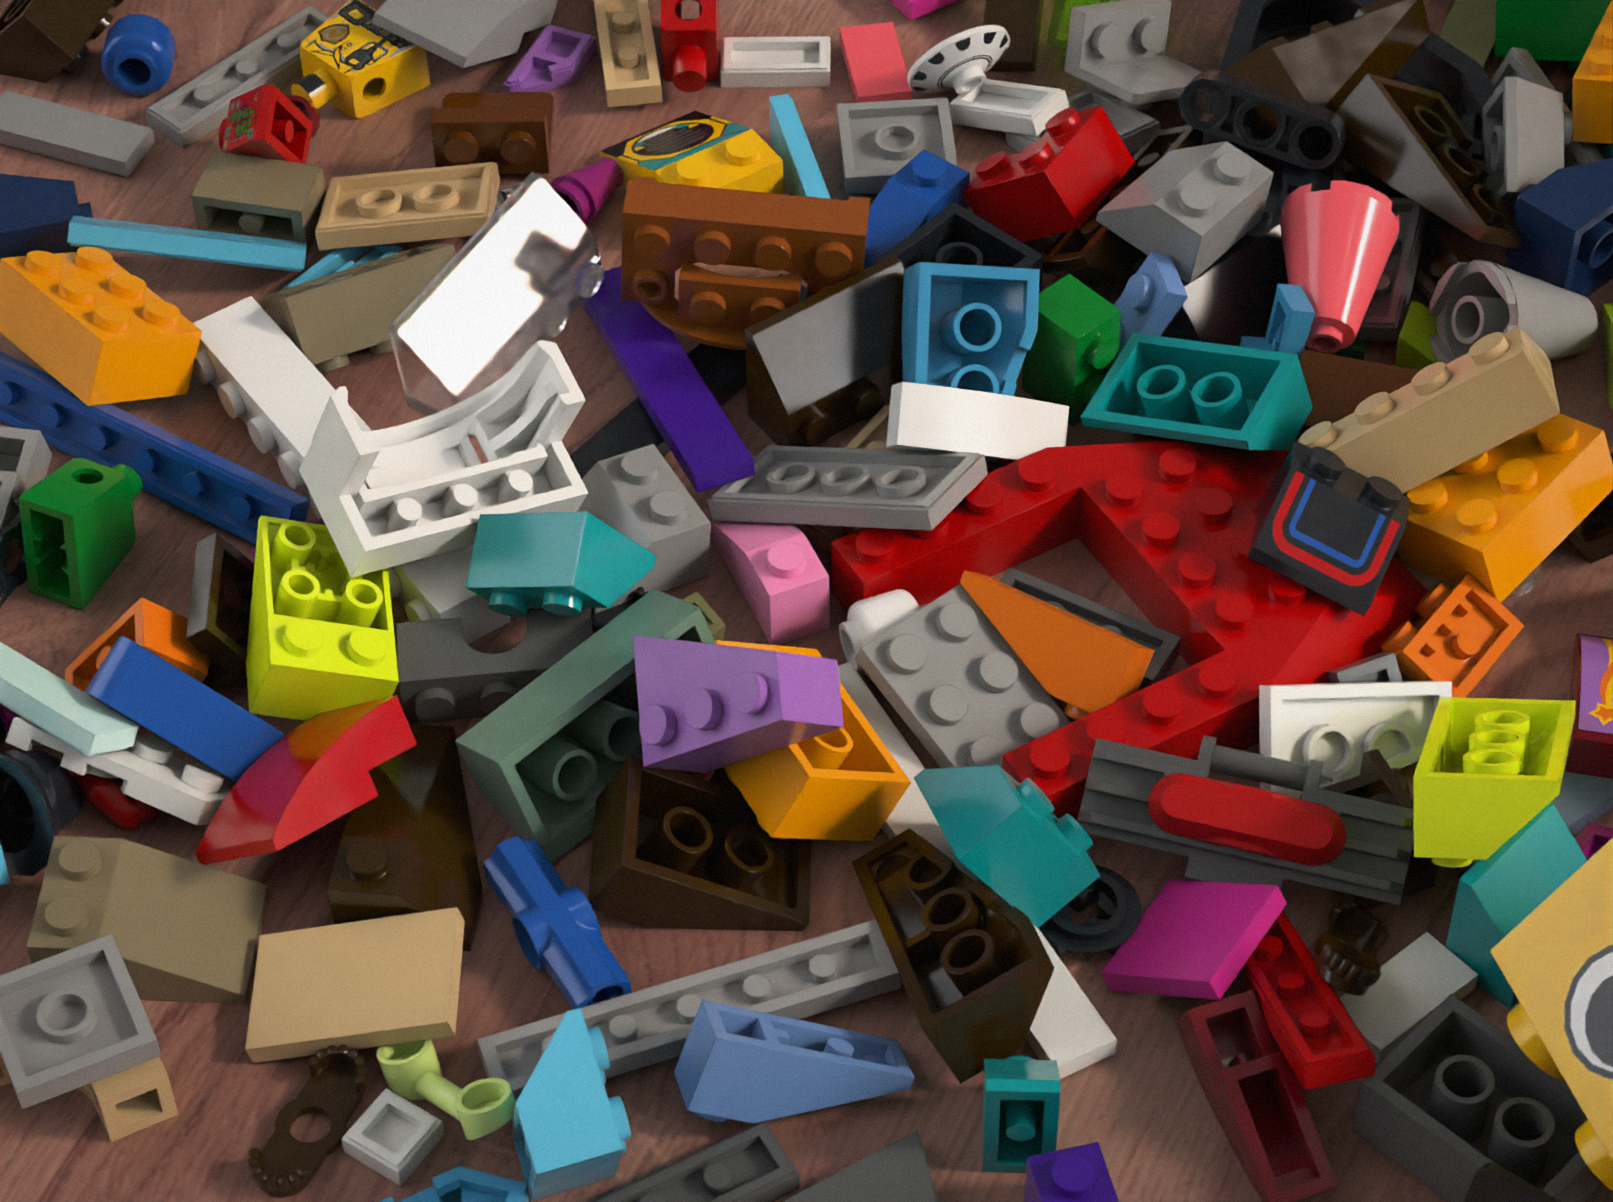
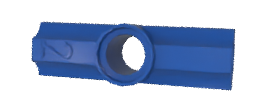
M517 835L497 844L493 854L483 862L485 877L497 894L500 902L512 917L517 940L533 968L538 971L545 967L572 1010L632 993L631 981L602 940L596 915L581 889L577 886L567 888L535 839L525 840Z

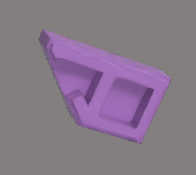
M547 24L503 83V92H547L575 84L597 53L596 37Z

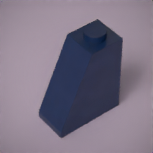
M0 174V260L6 257L27 256L28 252L36 250L53 254L77 252L80 247L70 246V243H67L69 222L73 215L94 217L90 202L79 204L74 181Z

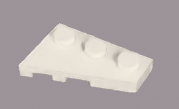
M16 717L13 718L5 741L25 751L31 750L32 746L45 745L64 754L60 766L82 776L90 773L105 778L123 779L121 786L123 794L196 826L210 823L224 798L231 790V788L222 784L224 777L219 772L207 766L184 762L172 755L174 748L169 743L149 735L137 734L133 747L86 757L25 718Z

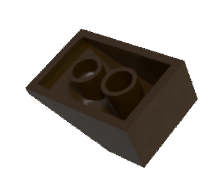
M630 755L596 798L588 901L595 911L652 928L803 931L809 924L811 839L771 838L759 825L757 816L740 791L677 770L644 767L643 759Z

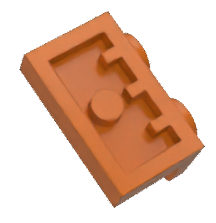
M1468 572L1449 588L1441 581L1433 586L1413 608L1420 615V618L1414 625L1408 620L1405 621L1385 640L1380 648L1384 652L1395 653L1399 670L1410 681H1451L1452 697L1466 698L1523 629L1524 625Z

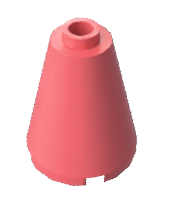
M1345 180L1331 181L1330 190L1311 192L1312 183L1300 186L1286 196L1280 212V229L1288 284L1301 285L1315 311L1305 345L1311 351L1325 354L1336 353L1354 342L1396 242L1400 228L1399 214L1397 216L1394 215L1392 212L1393 202L1385 194L1367 185Z

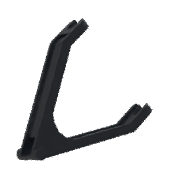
M1241 0L1219 71L1225 70L1272 38L1290 32H1310L1312 25L1326 20L1333 26L1352 20L1358 9L1382 0ZM1431 32L1393 78L1403 83L1440 92L1461 121L1463 114L1474 115L1473 136L1483 137V107L1495 90L1485 70L1477 61ZM1213 89L1207 108V113L1211 114L1220 112L1223 104L1220 94L1215 89ZM1207 134L1204 145L1227 140ZM1227 141L1250 156L1246 147Z

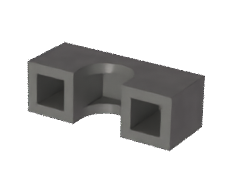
M582 608L581 614L578 616L557 615L546 610L528 611L526 615L527 631L524 639L516 647L494 654L479 652L465 642L461 618L396 623L399 688L403 711L408 723H439L446 720L488 716L593 635L591 608Z

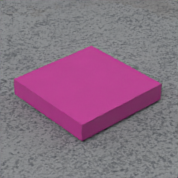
M1169 879L1140 918L1135 932L1121 944L1102 970L1101 975L1110 991L1220 1000L1280 915L1287 902L1278 885Z

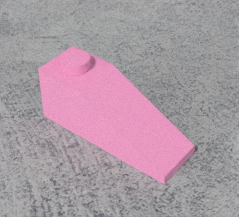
M709 508L702 510L711 522L710 538L770 645H779L830 628L829 575L805 534L794 524L712 520Z

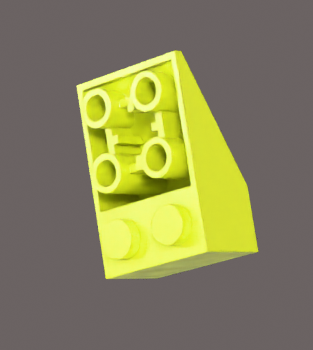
M263 515L259 518L246 656L250 713L307 721L322 712L391 697L399 683L388 568L351 577L326 525Z

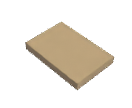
M487 162L332 177L329 179L315 230L318 249L330 250L488 235L491 232L500 184L497 163Z
M458 907L260 935L245 1050L252 1062L259 1063L317 1055V1052L321 1049L327 1052V1048L331 1045L336 1046L337 1049L341 1045H346L348 1050L352 1048L363 1049L455 1036L465 924Z

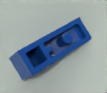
M924 149L888 179L869 208L864 270L875 265L877 259L953 202L969 210V205L961 193L970 184V173Z

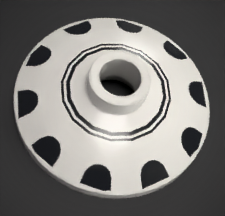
M999 25L978 26L957 33L924 53L910 68L907 74V83L912 91L919 94L939 93L955 89L957 94H966L974 91L986 81L984 73L992 68L1008 49L1010 36L1006 29Z

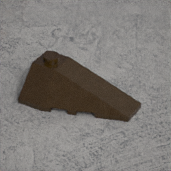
M1367 73L1335 112L1345 122L1347 129L1346 144L1341 150L1340 155L1351 165L1367 171L1477 241L1515 249L1522 241L1502 198L1484 186L1483 182L1490 173L1484 162L1476 158L1473 160L1470 157L1468 149L1474 144V140L1467 127L1440 92Z
M409 723L417 745L369 770L379 796L352 810L341 835L327 888L333 923L341 924L458 907L465 921L462 951H471L483 901V889L458 747L455 743L454 727Z

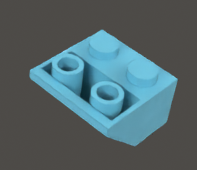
M581 1008L565 1013L515 1103L511 1135L525 1183H528L531 1202L614 1178L621 1154L626 1153L625 1140L631 1138L627 1114L620 1096L608 1098L604 1084H606L604 1070L610 1068V1062L603 1035L599 1026L586 1027Z

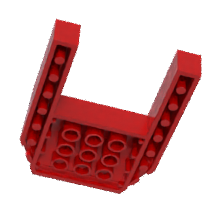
M1184 440L1046 447L988 473L932 531L865 527L831 542L832 594L848 613L850 606L857 601L896 589L908 591L919 605L929 604L959 585L964 570L991 577L1007 570L1009 567H1014L1078 538L1155 627L1181 637L1179 655L1190 667L1003 755L1002 769L1019 784L1026 778L1031 779L1048 797L1054 807L1052 813L1058 819L1068 813L1076 821L1079 815L1096 738L1193 760L1198 759L1203 735L1216 737V745L1238 750L1252 747L1259 743V685L1329 683L1327 671L1384 652L1380 647L1385 640L1405 621L1408 620L1410 622L1417 618L1419 614L1413 608L1428 590L1393 555L1369 609L1362 616L1248 557L1260 502L1292 447H1290L1289 451L1246 450Z

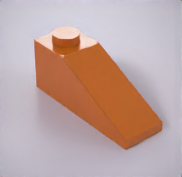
M964 570L960 584L1046 692L1067 702L1064 714L1078 720L1138 691L1155 650L987 575Z

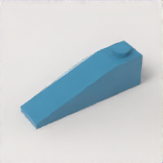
M918 262L904 269L901 328L903 382L1014 396L1017 388L1015 383L1027 351L1031 350L1038 331L1040 269ZM985 460V461H986V467H987L988 464H989V461H988V460Z

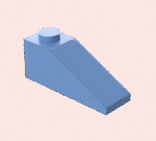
M705 1000L701 1001L674 1070L687 1111L694 1112L698 1116L714 1122H724L732 1119L753 1124L910 1090L915 1078L898 1040Z

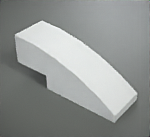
M900 382L891 387L886 448L915 451L972 452L984 454L985 460L1012 463L1046 447L1066 446L1069 406L974 390Z

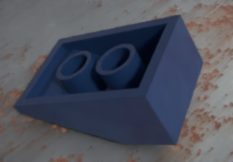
M1613 158L1557 169L1538 184L1528 185L1520 193L1514 205V214L1516 215L1514 225L1522 241L1515 249L1506 248V257L1508 258L1506 268L1589 297L1613 279Z

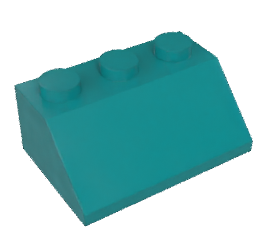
M1132 333L1082 413L1081 420L1083 426L1246 450L1289 451L1313 406L1297 354Z

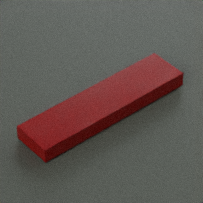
M1282 910L1238 973V978L1246 991L1253 990L1267 1027L1305 1090L1375 1076L1374 1052L1332 986L1324 981L1316 971L1315 959Z

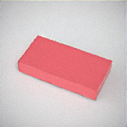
M885 22L840 28V46L855 103L911 100L912 90L907 83L908 73L894 23Z

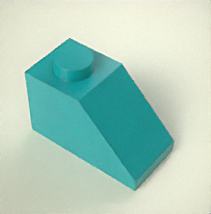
M1027 1056L984 1059L982 1172L1026 1173L1028 1156L1056 1151L1060 1106V1076L1057 1060H1035Z

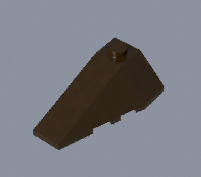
M1382 0L1358 9L1352 20L1333 26L1326 20L1312 25L1310 35L1288 42L1282 36L1265 42L1222 72L1336 112L1367 73L1392 79L1431 32L1423 0ZM1263 106L1250 109V123L1256 130L1269 133L1277 129V118L1272 110ZM1311 126L1304 130V141L1313 151L1326 152L1332 148V136L1325 128ZM1247 148L1251 158L1272 172L1288 163Z
M910 828L852 861V865L922 1029L961 1084L984 1071V1059H1005L1022 1049L1055 969L1029 917L1015 906L1010 908L999 900L990 887L979 879L975 882L959 870L951 858Z

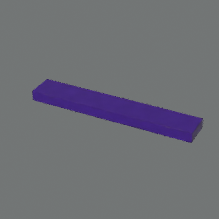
M621 266L575 279L574 285L577 299L697 493L755 475L752 455L673 332L653 318L640 302L621 301Z

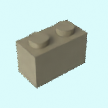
M213 151L191 194L197 229L307 242L306 254H308L316 238L315 230L326 194L323 167Z

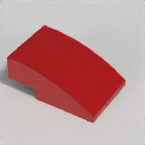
M397 695L319 713L291 730L269 747L245 771L216 811L195 853L199 863L206 865L277 852L379 796L368 771L417 745Z

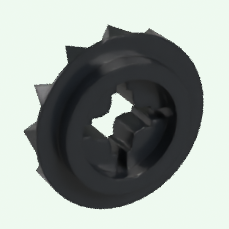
M1095 865L1100 877L1039 927L1046 940L1055 945L1059 956L1067 951L1078 952L1088 962L1098 952L1106 951L1114 955L1121 944L1132 936L1140 920L1141 906L1135 889L1123 876L1106 867ZM1096 899V918L1089 917L1083 924H1073L1074 911H1084L1087 906L1091 907Z

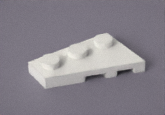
M1435 680L1259 685V752L1261 755L1305 765L1310 764V759L1324 762L1318 788H1324L1359 776L1363 753L1376 748L1380 751L1391 769L1403 768L1419 761L1439 698L1452 697V682ZM1260 782V789L1300 799L1303 793L1302 791Z

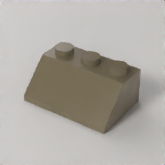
M422 244L262 296L265 307L273 321L320 373L332 371L350 364L348 354L367 347L370 348L371 355H378L401 348L406 345L403 338L404 335L422 329L425 330L426 337L453 331L460 327L458 317L474 312L453 244Z

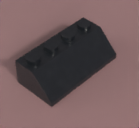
M1287 163L1274 171L1261 221L1193 282L1188 284L1181 279L1188 298L1161 336L1239 347L1242 336L1265 338L1277 285L1288 284L1280 229L1281 207L1286 196L1300 186L1312 183L1311 192L1330 190V184L1333 180L1319 170L1305 169L1291 163ZM1147 255L1133 262V275L1137 273L1148 257Z

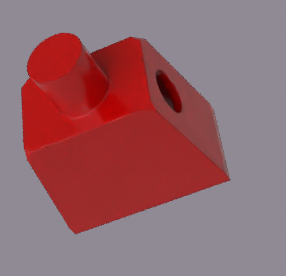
M661 0L660 27L664 79L673 82L674 86L680 91H699L704 88L706 81H714L719 78L718 0H694L699 3V17L696 19H681L682 1L684 0Z

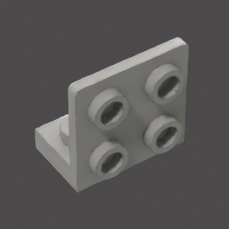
M1120 0L1071 7L1064 72L1085 81V86L1088 89L1097 92H1108L1120 98L1121 105L1128 108L1150 109L1154 106V102L1171 100L1179 102L1180 95L1187 84L1201 73V71L1165 55L1171 1ZM1205 86L1197 88L1195 100L1197 95L1212 93L1213 88Z

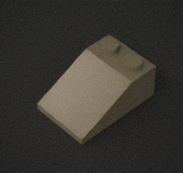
M54 836L26 948L32 964L112 934L140 1000L247 1004L269 891L266 884L123 838Z

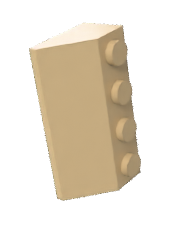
M1519 326L1505 334L1494 332L1476 341L1470 347L1469 353L1448 364L1437 362L1423 368L1412 378L1411 383L1390 394L1379 392L1369 396L1356 407L1354 413L1332 424L1330 421H1324L1310 427L1300 436L1298 442L1311 449L1313 447H1322L1330 450L1339 456L1348 468L1368 478L1371 476L1382 477L1396 485L1404 494L1560 414L1551 362L1545 352Z

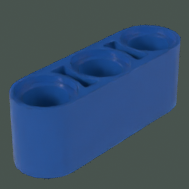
M122 635L118 637L84 691L207 767L216 770L234 783H237L245 771L269 747L285 736L284 733Z

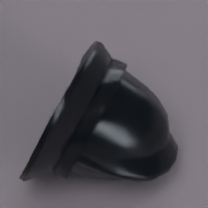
M9 750L0 752V843L9 875L35 876L44 869L48 863L54 836H57L62 828L78 816L83 805V793L77 780L68 769L60 766L61 760L40 750Z

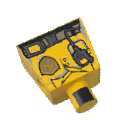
M350 0L301 42L299 53L303 79L292 85L291 92L292 95L301 96L311 102L316 109H319L326 103H330L351 118L361 119L430 85L427 52L425 49L373 24L372 21L376 10L360 0Z

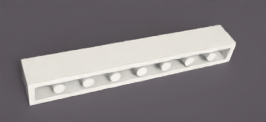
M252 296L194 322L193 324L202 330L193 368L195 376L204 385L209 382L217 390L221 404L227 414L233 419L240 417L243 420L258 450L263 454L270 452L275 457L288 485L293 489L300 487L310 499V505L317 518H322L299 472V468L312 444L313 435L328 399L335 389ZM348 404L361 432L372 431ZM474 545L388 568L391 599L396 598L405 608L409 622L461 618L464 640L469 644L509 623L510 616L490 610L488 608L489 601L465 588Z

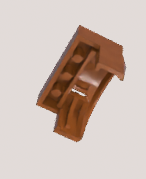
M635 176L634 180H628L622 212L621 301L640 302L645 310L658 322L688 339L719 348L746 350L745 329L800 302L802 279L807 283L806 298L864 270L870 198L849 196L847 200L658 183L657 179L653 177ZM694 263L763 268L768 271L784 270L790 272V274L767 278L734 277L700 268L694 265ZM681 268L679 277V297L677 300L674 297L675 271Z

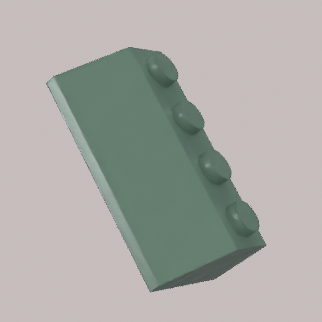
M653 588L455 740L480 793L521 839H535L551 864L594 831L596 798L627 758L631 755L643 759L639 731L640 718L633 635L714 644L715 641L700 607Z

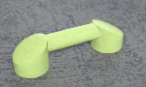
M432 1039L379 1046L377 1049V1059L384 1079L391 1091L411 1101L427 1100L459 1120L467 1140L484 1137L503 1127L513 1119L516 1101L511 1086L506 1080L501 1078H484L470 1083L463 1089L443 1077Z

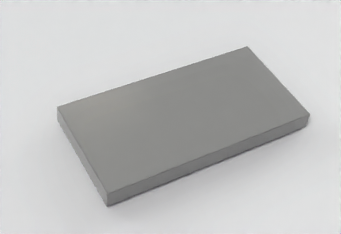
M768 445L753 459L755 475L724 484L707 501L712 520L932 531L988 475L984 454L972 452Z

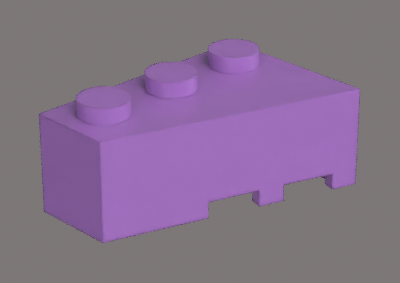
M633 635L640 718L639 731L644 767L706 773L844 727L837 659Z

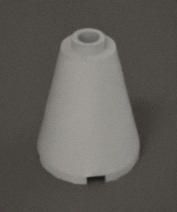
M1481 259L1467 263L1459 262L1451 266L1438 281L1429 305L1428 316H1437V335H1429L1431 349L1437 361L1444 362L1445 364L1469 353L1470 347L1482 337L1494 332L1505 334L1518 326L1545 352L1551 362L1586 351L1593 343L1598 329L1596 310L1587 297Z

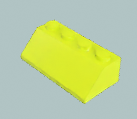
M1440 697L1413 775L1414 857L1431 858L1433 864L1449 868L1466 867L1472 865L1474 860H1487L1560 794L1576 714V701Z

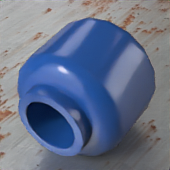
M130 14L120 18L108 30L100 58L102 72L108 82L120 92L132 96H147L157 92L169 81L176 56L175 38L169 28L157 18L145 14Z

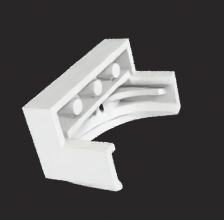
M545 340L537 341L513 368L477 394L427 417L394 427L361 432L347 404L348 390L346 386H342L330 395L313 435L312 444L299 468V472L350 576L355 577L474 545L480 514L577 512L588 495V491L566 451L562 439L586 399L557 344ZM471 438H477L488 461L487 463L481 464L470 442Z

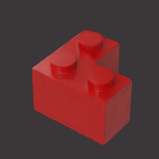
M1101 105L1079 112L1073 107L1067 108L1047 121L1045 124L1047 131L1039 141L1016 154L1007 156L1005 152H997L984 159L975 169L977 176L961 193L973 213L1020 242L1080 228L1135 163Z

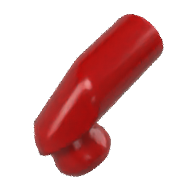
M73 772V777L77 780L87 800L120 829L137 830L139 829V823L153 820L156 816L157 809L123 794L115 778H105L90 773L82 776Z

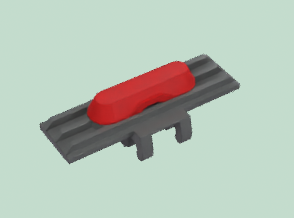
M1203 735L1197 760L1096 738L1077 822L1087 834L1189 857L1184 881L1278 885L1281 891L1283 880H1288L1400 906L1414 843V809L1318 788L1324 765L1322 761L1310 759V764L1305 765L1216 745V737ZM1210 771L1302 791V798L1300 800L1263 789L1209 779Z

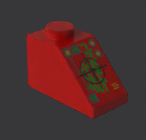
M263 84L230 100L228 116L223 119L219 128V146L222 150L221 152L306 164L313 122L275 85Z

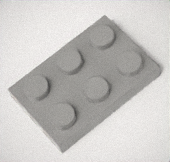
M960 584L862 646L855 657L856 661L941 768L999 765L1002 768L1004 754L1071 723Z

